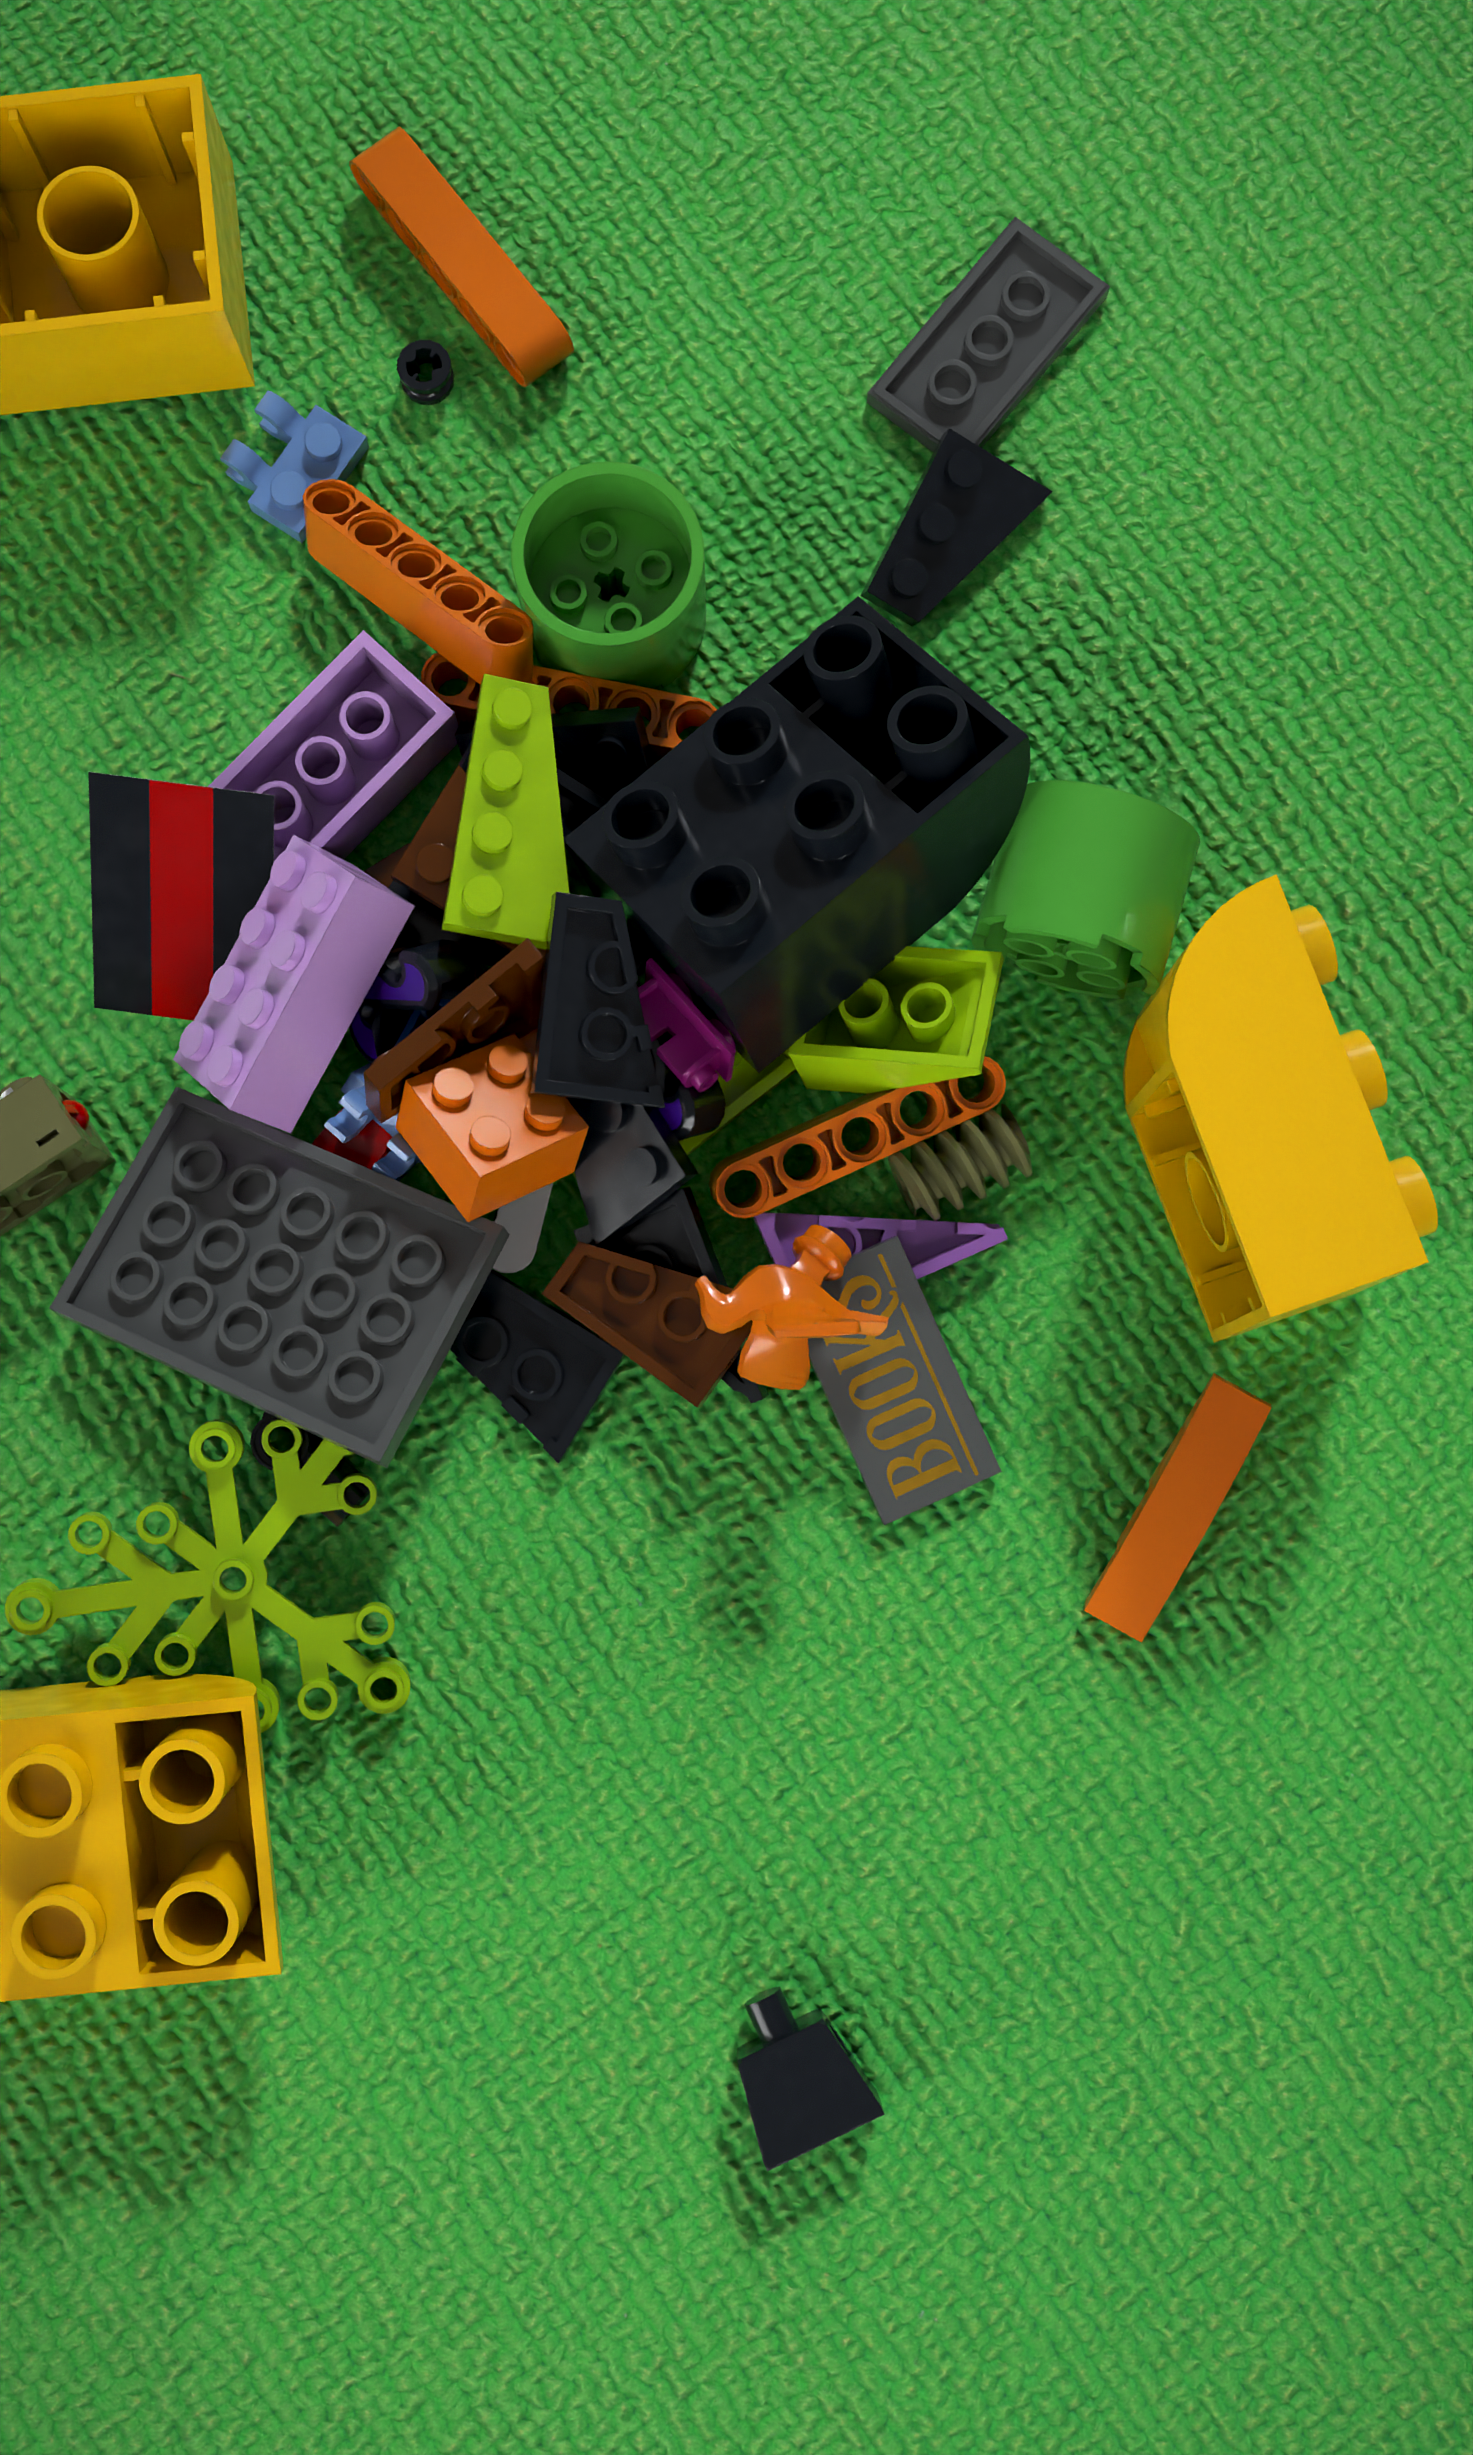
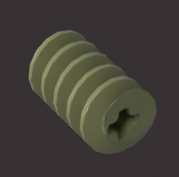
M1001 1104L1002 1117L993 1109L980 1114L979 1128L970 1120L956 1125L957 1140L946 1130L934 1135V1151L923 1141L910 1146L911 1162L901 1152L888 1156L889 1165L899 1191L915 1217L916 1210L923 1208L934 1221L941 1219L939 1199L943 1197L957 1210L964 1208L962 1188L967 1186L981 1200L986 1198L985 1178L990 1175L1003 1189L1009 1187L1008 1167L1014 1165L1026 1178L1032 1176L1030 1151L1015 1117L1005 1104Z

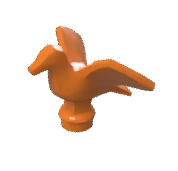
M811 1225L803 1235L795 1237L792 1251L796 1259L794 1264L789 1267L779 1264L757 1266L743 1276L729 1294L719 1292L706 1276L699 1277L695 1282V1287L700 1297L701 1315L708 1329L724 1334L742 1327L750 1320L753 1322L751 1332L741 1350L737 1370L742 1378L777 1389L800 1390L806 1385L810 1375L811 1365L808 1338H830L856 1334L879 1336L887 1328L889 1317L849 1310L822 1288L823 1281H834L843 1276L844 1267L852 1255L847 1244L837 1234L820 1225Z

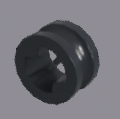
M418 340L409 343L401 351L397 359V372L404 393L412 401L421 405H433L443 401L450 394L454 386V372L448 352L439 343L432 340ZM431 363L433 368L432 380L420 382L418 376L420 372L419 365Z

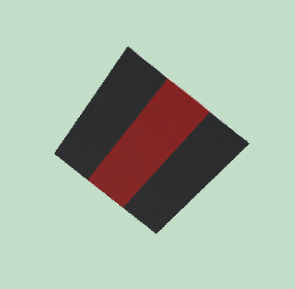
M88 772L94 1008L194 1021L209 993L210 982L214 973L224 965L240 935V927L244 917L255 907L270 879L271 868L274 863V795Z

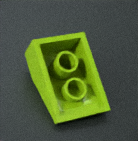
M906 946L895 956L893 961L874 977L864 982L861 988L848 999L842 1001L835 1010L790 1046L788 1054L806 1089L868 1094L981 1075L1004 960L1002 952Z

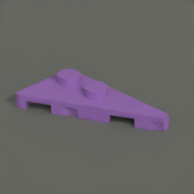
M764 1212L753 1217L773 1264L787 1267L794 1264L796 1258L792 1248L795 1237L803 1235L811 1225H820L837 1234L847 1244L851 1255L893 1236H898L916 1279L1008 1239L1003 1227H1000L999 1224L772 1212Z

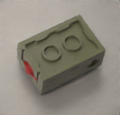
M40 1074L33 1079L31 1077H23L15 1080L0 1091V1236L116 1161L90 1122L89 1113L85 1106Z

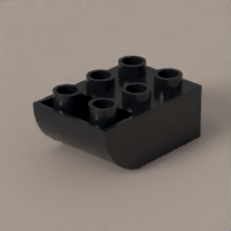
M858 596L830 620L818 626L806 640L738 696L717 709L704 724L636 780L614 794L608 803L564 838V843L594 897L622 901L630 942L649 953V959L652 958L666 974L673 972L684 981L692 994L693 1004L708 1020L715 1018L726 1027L734 1040L735 1050L760 1073L799 1038L835 1010L842 1001L848 999L861 988L864 982L874 977L893 961L900 951L906 946L912 945L950 913L980 880L1004 844L1019 813L1030 770L1029 737Z

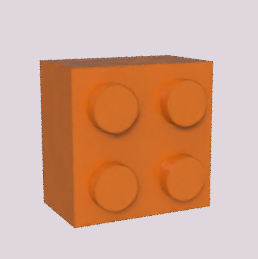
M515 1033L405 1081L395 1128L467 1222L574 1173L589 1128L566 1097L530 1093L534 1057Z

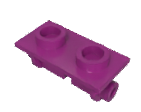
M652 958L646 961L645 983L640 987L637 985L645 1025L648 1024L651 1042L666 1032L672 1036L671 1039L657 1048L659 1058L686 1088L694 1086L698 1092H703L711 1087L719 1075L726 1082L731 1080L736 1050L734 1040L729 1031L719 1020L715 1018L708 1020L693 1004V997L689 988L677 974L673 972L666 974Z

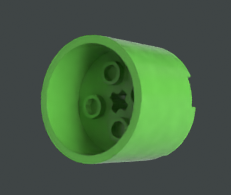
M605 461L580 465L558 474L537 490L525 505L517 520L511 543V565L521 610L531 618L533 623V650L541 666L651 689L659 685L664 688L683 673L695 657L701 645L706 625L704 541L700 524L691 505L678 489L663 477L643 467L622 462ZM622 593V594H624V597H622V596H620V595H616V594ZM602 598L610 599V601H603Z
M1046 780L1028 783L1019 813L1011 831L994 859L972 935V944L978 951L1002 952L1003 964L1006 957L1013 959L1017 966L1035 974V982L1062 990L1096 997L1124 999L1127 987H1142V992L1153 995L1161 985L1199 849L1200 836L1188 821L1175 812L1153 801L1122 790L1091 783L1065 780Z

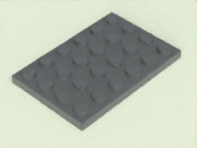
M176 1087L49 1309L67 1320L388 1468L510 1234L504 1226L483 1217L467 1222L453 1204Z

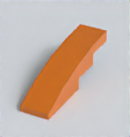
M1213 1373L1150 1478L1149 1489L1117 1540L1115 1553L1085 1601V1612L1142 1643L1234 1482L1272 1408L1271 1404Z

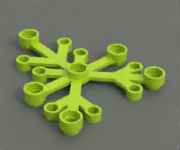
M280 1418L271 1421L265 1427L261 1436L262 1447L272 1458L277 1501L245 1543L243 1542L233 1467L243 1456L245 1441L242 1432L235 1424L223 1419H214L205 1422L193 1433L189 1442V1454L193 1463L200 1470L206 1472L216 1546L181 1522L177 1511L171 1505L164 1502L149 1504L140 1512L136 1520V1530L142 1540L154 1545L164 1543L198 1569L171 1573L113 1531L112 1525L106 1516L98 1512H86L75 1519L70 1525L68 1539L71 1546L81 1554H98L131 1579L59 1590L49 1580L32 1578L23 1581L13 1589L5 1603V1616L8 1623L13 1629L25 1635L44 1633L62 1617L137 1606L110 1642L98 1646L87 1661V1673L90 1679L100 1686L108 1687L122 1681L129 1671L131 1656L175 1600L203 1596L179 1629L174 1633L166 1635L160 1641L154 1654L155 1663L161 1672L169 1676H179L186 1673L196 1660L197 1647L225 1612L234 1677L253 1683L257 1688V1699L264 1706V1714L259 1718L261 1733L274 1724L280 1710L281 1701L276 1687L268 1680L262 1678L253 1609L297 1640L303 1682L297 1703L300 1712L308 1719H326L332 1715L337 1707L338 1689L330 1680L328 1664L358 1685V1695L361 1702L366 1708L375 1713L387 1714L398 1710L405 1704L410 1694L411 1678L409 1671L402 1662L392 1657H379L371 1660L346 1642L354 1639H361L370 1645H379L386 1642L392 1636L395 1628V1616L390 1607L381 1602H371L364 1605L359 1611L313 1618L267 1584L268 1571L264 1560L299 1515L343 1509L349 1514L360 1515L368 1512L374 1506L377 1498L375 1482L371 1477L363 1473L350 1474L342 1482L323 1484L344 1455L355 1454L323 1439L301 1468L298 1450L303 1441L302 1430ZM284 1426L293 1432L295 1442L290 1449L278 1450L272 1446L270 1433L274 1428ZM219 1436L226 1441L228 1445L226 1457L220 1460H213L205 1454L203 1445L208 1437ZM353 1482H361L368 1487L370 1498L362 1505H351L345 1499V1488ZM158 1511L168 1517L170 1528L167 1533L156 1535L148 1530L146 1517L149 1513ZM91 1521L100 1526L102 1539L98 1544H86L80 1539L79 1527L81 1523ZM230 1567L241 1569L246 1576L245 1586L238 1590L227 1588L221 1579L222 1572ZM25 1598L39 1600L44 1609L42 1618L38 1620L25 1618L20 1610L22 1600ZM378 1612L384 1615L388 1621L385 1631L380 1634L368 1633L362 1624V1620L367 1614ZM171 1643L182 1644L188 1651V1660L181 1665H173L166 1660L164 1648ZM105 1653L115 1655L121 1663L120 1672L115 1675L103 1674L97 1666L98 1656ZM381 1677L390 1678L397 1687L395 1694L386 1699L378 1698L371 1689L372 1683ZM313 1688H323L329 1693L331 1702L322 1709L312 1708L306 1701V1693Z

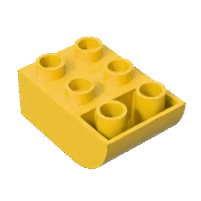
M201 74L0 96V415L255 387L233 162Z
M1277 874L1261 880L1236 894L1204 923L1163 978L1159 988L1150 996L1142 1008L1130 1034L1124 1060L1123 1092L1125 1109L1214 1343L1356 1294L1428 1263L1429 1261L1420 1237L1432 1234L1438 1228L1437 1206L1425 1174L1417 1162L1410 1156H1403L1389 1161L1371 1116L1370 1110L1384 1106L1388 1098L1386 1076L1379 1055L1371 1040L1363 1031L1356 1029L1341 1035L1339 1034L1323 994L1321 985L1335 981L1338 974L1336 949L1328 926L1319 911L1312 905H1306L1294 910L1290 909Z
M182 1674L179 1676L151 1675L123 1678L118 1684L108 1687L89 1681L0 1690V2002L281 1974L283 1970V1955L256 1686L248 1680L231 1676Z

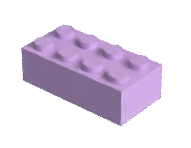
M363 630L208 787L274 795V861L285 851L293 835L344 860L457 745L455 733L459 724L453 710Z
M293 835L285 851L274 861L270 879L257 904L244 917L240 927V935L224 965L214 973L210 982L209 993L194 1021L183 1031L179 1042V1049L173 1060L229 1110L291 1133L415 906L355 865Z

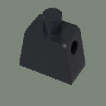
M780 1987L766 1990L744 2004L758 2037L737 2048V2063L767 2172L885 2115L877 2090L821 2008L795 2019Z

